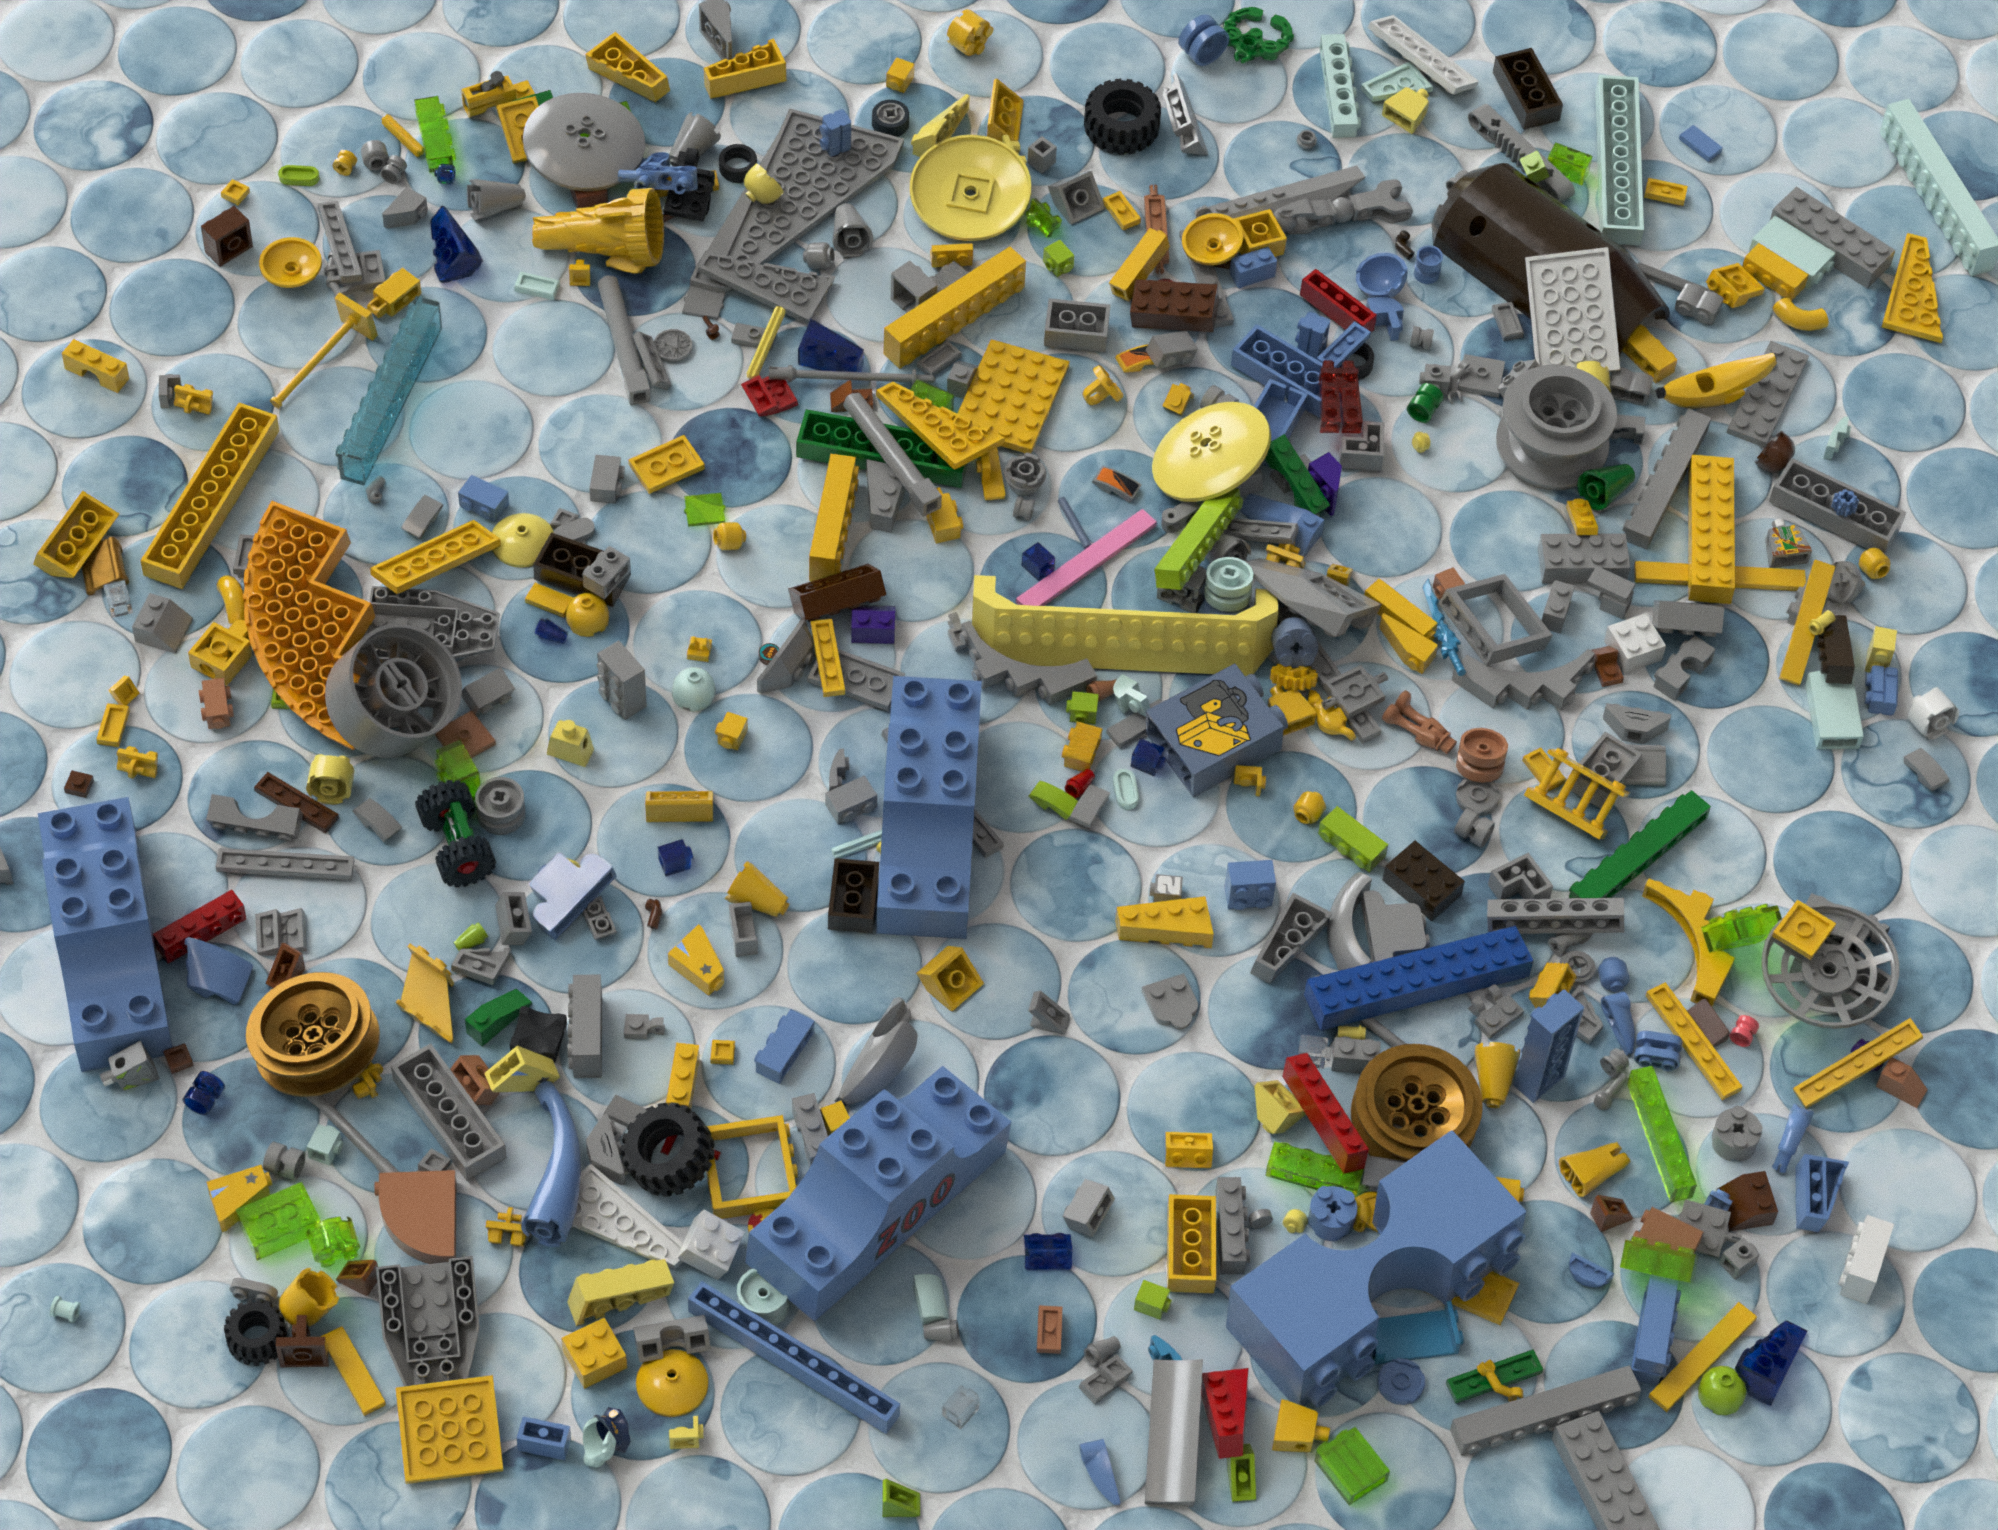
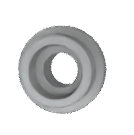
M1303 130L1297 136V144L1304 149L1313 148L1317 143L1314 132L1310 130Z

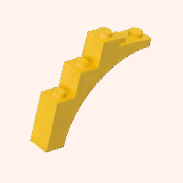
M1648 878L1642 897L1657 904L1670 914L1683 929L1693 948L1697 976L1690 1001L1697 1004L1706 998L1713 1007L1735 960V957L1730 956L1727 952L1716 949L1725 928L1715 922L1706 920L1714 898L1696 890H1693L1689 896L1680 890L1664 885L1660 881Z

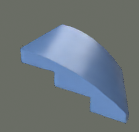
M187 937L184 941L188 952V958L186 959V969L188 971L187 987L204 998L216 994L233 1005L239 1003L254 965L218 946Z

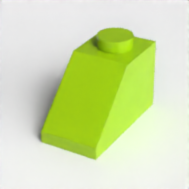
M1249 1443L1244 1444L1243 1456L1226 1458L1232 1502L1256 1500L1255 1455Z

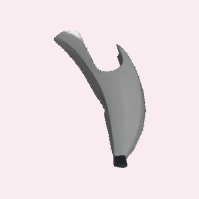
M901 997L893 999L849 1071L835 1103L842 1101L844 1107L874 1095L887 1086L910 1060L917 1045L918 1034L909 1024L911 1011Z

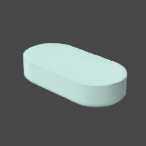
M1127 769L1116 771L1113 776V786L1117 804L1124 810H1132L1137 807L1139 802L1135 775Z

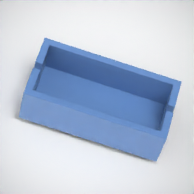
M1269 379L1254 407L1262 412L1267 419L1271 429V441L1283 434L1289 439L1306 410L1308 394L1290 387L1286 403L1284 401L1287 385ZM1264 459L1262 465L1269 467L1268 463Z
M1650 1274L1642 1299L1631 1366L1637 1381L1658 1385L1660 1377L1665 1378L1671 1358V1353H1669L1670 1346L1673 1344L1675 1333L1673 1332V1327L1676 1324L1678 1315L1676 1308L1681 1296V1290L1677 1289L1679 1280Z

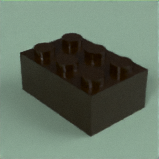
M1416 840L1385 866L1382 879L1406 901L1418 905L1421 913L1430 921L1438 917L1462 895L1465 883L1461 877Z
M834 859L828 910V930L873 933L879 882V862Z

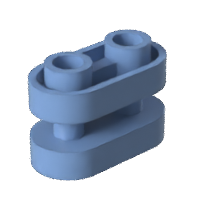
M1641 1031L1637 1034L1636 1038L1638 1048L1635 1050L1634 1060L1641 1067H1655L1665 1071H1673L1680 1066L1681 1055L1679 1052L1682 1050L1683 1041L1679 1036L1672 1034Z

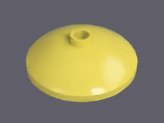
M529 513L513 514L499 521L493 528L492 533L500 538L501 546L492 549V551L501 562L509 566L531 567L551 532L554 533L546 520L537 515Z

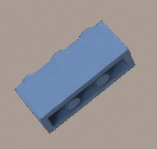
M790 1009L786 1016L783 1015L778 1022V1028L775 1033L771 1032L768 1036L765 1048L759 1050L754 1058L756 1073L780 1084L814 1034L815 1021Z

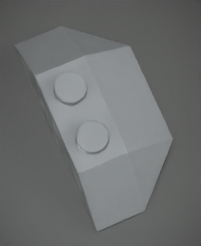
M803 618L800 619L762 674L757 678V692L766 693L791 687L795 681L800 680L806 665L809 666L815 656L813 653V642L806 620Z

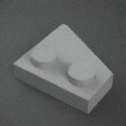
M490 948L478 950L460 949L451 965V971L494 985L511 956V948H504V951L490 952Z

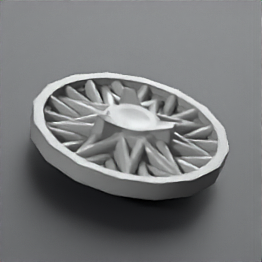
M678 329L662 331L654 340L660 358L666 361L676 362L683 360L692 351L690 336Z

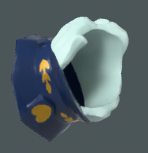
M608 1407L602 1416L594 1415L592 1419L586 1422L582 1432L585 1449L583 1461L587 1466L600 1467L613 1456L614 1451L626 1452L631 1441L628 1422L620 1409Z

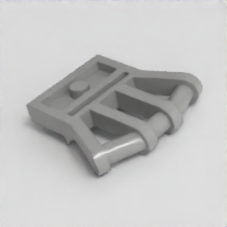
M380 250L355 253L362 273V281L353 282L343 288H340L339 285L347 283H341L339 275L336 276L338 271L332 252H329V261L324 268L325 276H327L326 285L334 292V297L339 292L346 297L359 290L366 292L365 289L376 288V286L385 282Z

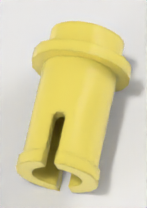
M1825 611L1817 619L1810 621L1809 631L1813 635H1821L1824 629L1835 621V616L1831 611Z
M1359 1024V1027L1338 1026V1037L1346 1036L1351 1039L1364 1040L1366 1037V1027H1361V1024Z

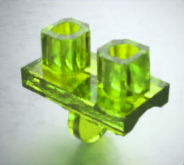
M1037 198L1031 199V206L1025 214L1028 217L1027 225L1030 228L1037 227L1046 238L1051 237L1053 231L1060 227L1062 219L1058 215H1051L1050 206L1046 202L1040 203Z

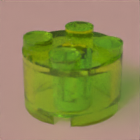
M341 1216L322 1220L314 1225L315 1229L310 1232V1228L306 1232L314 1261L320 1263L323 1268L334 1265L335 1260L342 1258L344 1260H352L358 1256L357 1251L360 1249V1243L353 1220L350 1217H347V1220H341Z

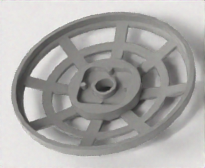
M1822 903L1808 905L1820 914H1835L1855 920L1848 932L1838 928H1834L1830 935L1844 938L1840 946L1823 943L1811 960L1772 937L1773 931L1782 921V919L1779 920L1765 941L1761 957V969L1769 993L1787 1013L1800 1021L1821 1028H1849L1874 1018L1891 1001L1898 984L1900 964L1891 938L1875 920L1854 908L1839 904ZM1863 925L1878 937L1887 953L1874 957L1867 945L1856 937ZM1773 942L1785 950L1781 961V974L1768 973V956ZM1852 943L1861 950L1866 959L1855 962L1853 956L1848 952ZM1790 955L1802 962L1801 972L1788 974ZM1890 961L1891 981L1887 993L1884 994L1873 990L1877 980V965ZM1830 966L1835 970V973L1827 974L1823 971V968ZM1869 968L1870 979L1866 987L1856 982L1855 978L1857 971ZM1804 981L1810 989L1806 998L1796 991L1791 982ZM1772 983L1785 984L1790 994L1801 1003L1796 1011L1778 996ZM1849 989L1862 994L1855 1001L1844 1005L1841 997ZM1819 995L1832 997L1835 1007L1814 1004V1001ZM1868 997L1881 1002L1868 1015L1851 1021L1847 1011L1860 1006ZM1809 1008L1822 1013H1838L1841 1022H1823L1804 1015Z

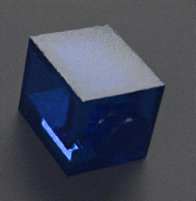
M1037 542L1022 553L1021 566L1035 579L1040 581L1054 572L1055 557Z
M1140 738L1132 753L1130 767L1155 776L1158 769L1162 770L1165 765V748Z
M683 839L657 847L658 860L665 877L691 869L693 853L690 846L686 847Z

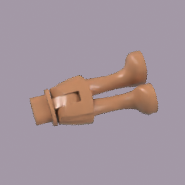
M1404 690L1399 695L1395 705L1391 704L1386 709L1382 720L1385 723L1398 725L1416 736L1415 742L1432 749L1435 748L1436 751L1440 749L1448 754L1454 748L1457 741L1450 737L1451 733L1432 717L1427 718L1414 710L1410 705L1411 693ZM1402 715H1404L1405 717L1411 719L1412 721H1414V722L1417 723L1418 725L1413 724L1412 722H1410L1409 720H1407L1406 718H1404Z

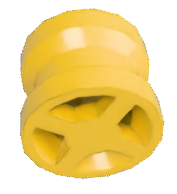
M341 150L337 155L338 159L334 160L332 167L340 175L348 176L353 170L352 167L357 163V157L348 150Z

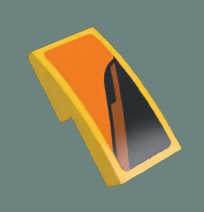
M1148 344L1128 349L1116 355L1115 359L1124 373L1141 371L1144 365H1155L1146 352Z

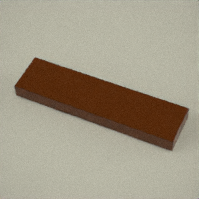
M269 772L254 786L255 792L277 805L299 808L303 812L302 820L325 834L339 819L338 813Z

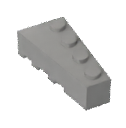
M1292 893L1255 960L1250 974L1270 984L1326 928L1333 913Z

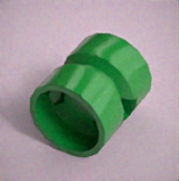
M1429 383L1422 384L1418 388L1416 395L1407 405L1408 414L1418 422H1429L1444 399L1443 393L1435 385Z

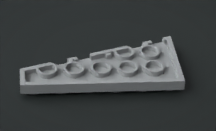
M711 252L705 254L697 269L698 272L774 309L776 306L784 308L786 310L785 314L806 324H809L835 280V276L832 275L824 277L817 275L816 272L809 271V273L798 272L795 268L769 263L761 265L753 263V260L745 259V261L733 259L732 256Z

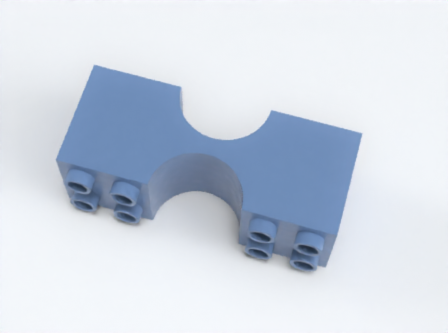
M1451 1130L1379 1181L1372 1221L1380 1235L1376 1240L1354 1250H1335L1324 1247L1313 1241L1306 1233L1230 1286L1226 1328L1290 1402L1304 1407L1312 1402L1316 1408L1321 1407L1337 1393L1338 1388L1335 1384L1348 1375L1353 1381H1356L1365 1376L1374 1366L1375 1361L1372 1359L1373 1350L1379 1343L1376 1339L1379 1316L1371 1303L1376 1298L1392 1290L1409 1288L1427 1292L1439 1299L1444 1305H1446V1301H1451L1457 1296L1463 1301L1470 1300L1483 1288L1485 1282L1482 1278L1491 1271L1495 1270L1499 1275H1504L1519 1262L1521 1256L1517 1251L1519 1245L1526 1237L1522 1229L1527 1211L1455 1132Z

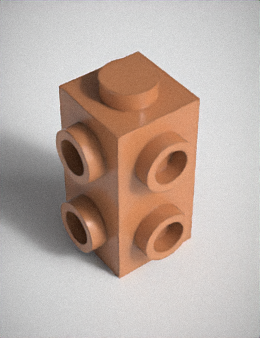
M224 678L202 681L203 690H199L200 703L205 704V708H201L202 720L207 721L208 729H221L231 726L230 717H234L233 707L227 701V699H231L230 686H225Z

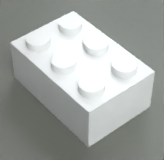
M1870 1215L1866 1216L1864 1223H1858L1844 1264V1271L1838 1285L1842 1286L1840 1295L1864 1304L1868 1303L1877 1282L1894 1227L1893 1223Z

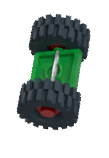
M447 780V783H443V781L438 782L439 785H431L429 790L424 789L422 791L423 795H418L415 801V807L423 827H427L429 831L434 829L435 832L443 829L449 845H444L442 847L443 851L439 850L437 853L438 856H436L435 860L443 882L447 883L450 887L453 885L455 887H460V885L466 887L469 883L476 884L478 883L477 880L483 881L486 879L485 875L490 876L491 870H495L496 860L489 841L486 838L481 839V836L474 838L473 829L468 826L467 820L471 818V814L475 813L474 809L476 807L466 783H461L459 780H456L454 783L452 780Z

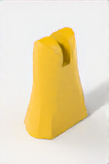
M1614 1142L1592 1150L1561 1157L1559 1159V1168L1564 1178L1568 1182L1572 1181V1189L1578 1197H1584L1609 1177L1624 1169L1631 1160L1626 1153L1619 1154L1622 1148L1618 1142Z

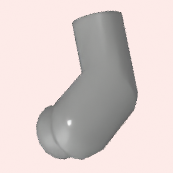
M378 476L366 488L367 498L373 504L379 503L382 499V494H380L379 490L386 484V481L381 476Z

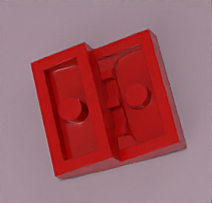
M758 375L741 384L759 417L777 414L799 405L786 380H769V376L762 379Z

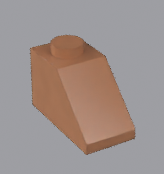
M1893 1057L1887 1062L1876 1085L1877 1088L1915 1108H1918L1928 1090L1911 1066Z

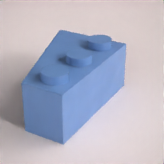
M1804 1154L1795 1166L1797 1229L1819 1232L1830 1217L1838 1189L1843 1181L1842 1178L1848 1167V1161Z

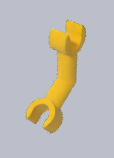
M1489 1359L1485 1363L1481 1362L1477 1366L1478 1372L1482 1376H1486L1493 1390L1498 1394L1508 1397L1509 1402L1517 1400V1397L1524 1398L1522 1388H1509L1500 1383L1494 1372L1495 1364L1492 1360Z

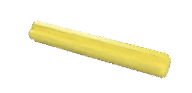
M780 306L775 307L746 374L749 379L759 375L785 316L786 310Z

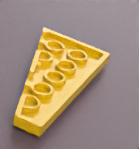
M1907 233L1881 327L1942 343L1943 334L1940 330L1941 322L1938 317V303L1935 285L1932 280L1933 272L1929 261L1928 241L1925 237Z
M891 382L876 390V397L954 470L1004 444L1005 437L999 434L994 436L988 433L989 429L983 426L979 428L971 424L969 419L943 406L939 408L932 404L933 401L927 398L923 400L915 396L913 391L895 382Z

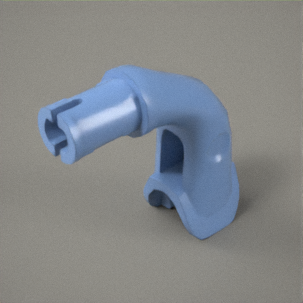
M1793 1104L1782 1139L1778 1145L1779 1151L1772 1165L1773 1169L1777 1170L1779 1165L1782 1164L1779 1172L1785 1173L1787 1171L1791 1157L1796 1154L1798 1145L1813 1118L1814 1112L1812 1110L1803 1109L1798 1104Z

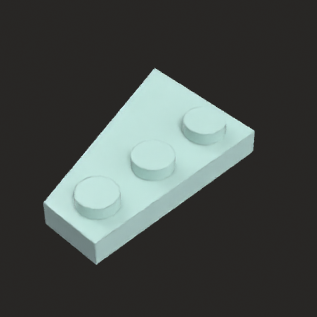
M1409 61L1362 83L1361 90L1372 102L1389 99L1405 87H1409L1415 92L1423 88L1429 93L1432 92L1433 86Z

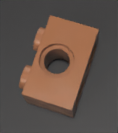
M460 1055L450 1068L476 1105H491L500 1094V1092H493L484 1074L489 1068L479 1055Z

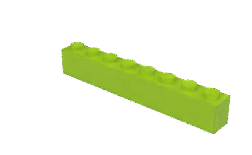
M1239 488L1204 501L1154 568L1156 588L1181 590L1186 582L1189 581L1197 567L1204 561L1205 556L1212 550L1213 545L1219 540L1221 534L1227 529L1229 523L1235 518L1237 512L1241 510L1243 499L1240 497Z

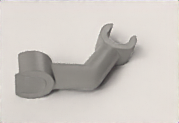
M1466 359L1459 363L1458 369L1450 376L1448 399L1451 404H1453L1452 399L1454 396H1458L1461 403L1463 401V397L1460 391H1458L1457 381L1472 370L1471 363Z

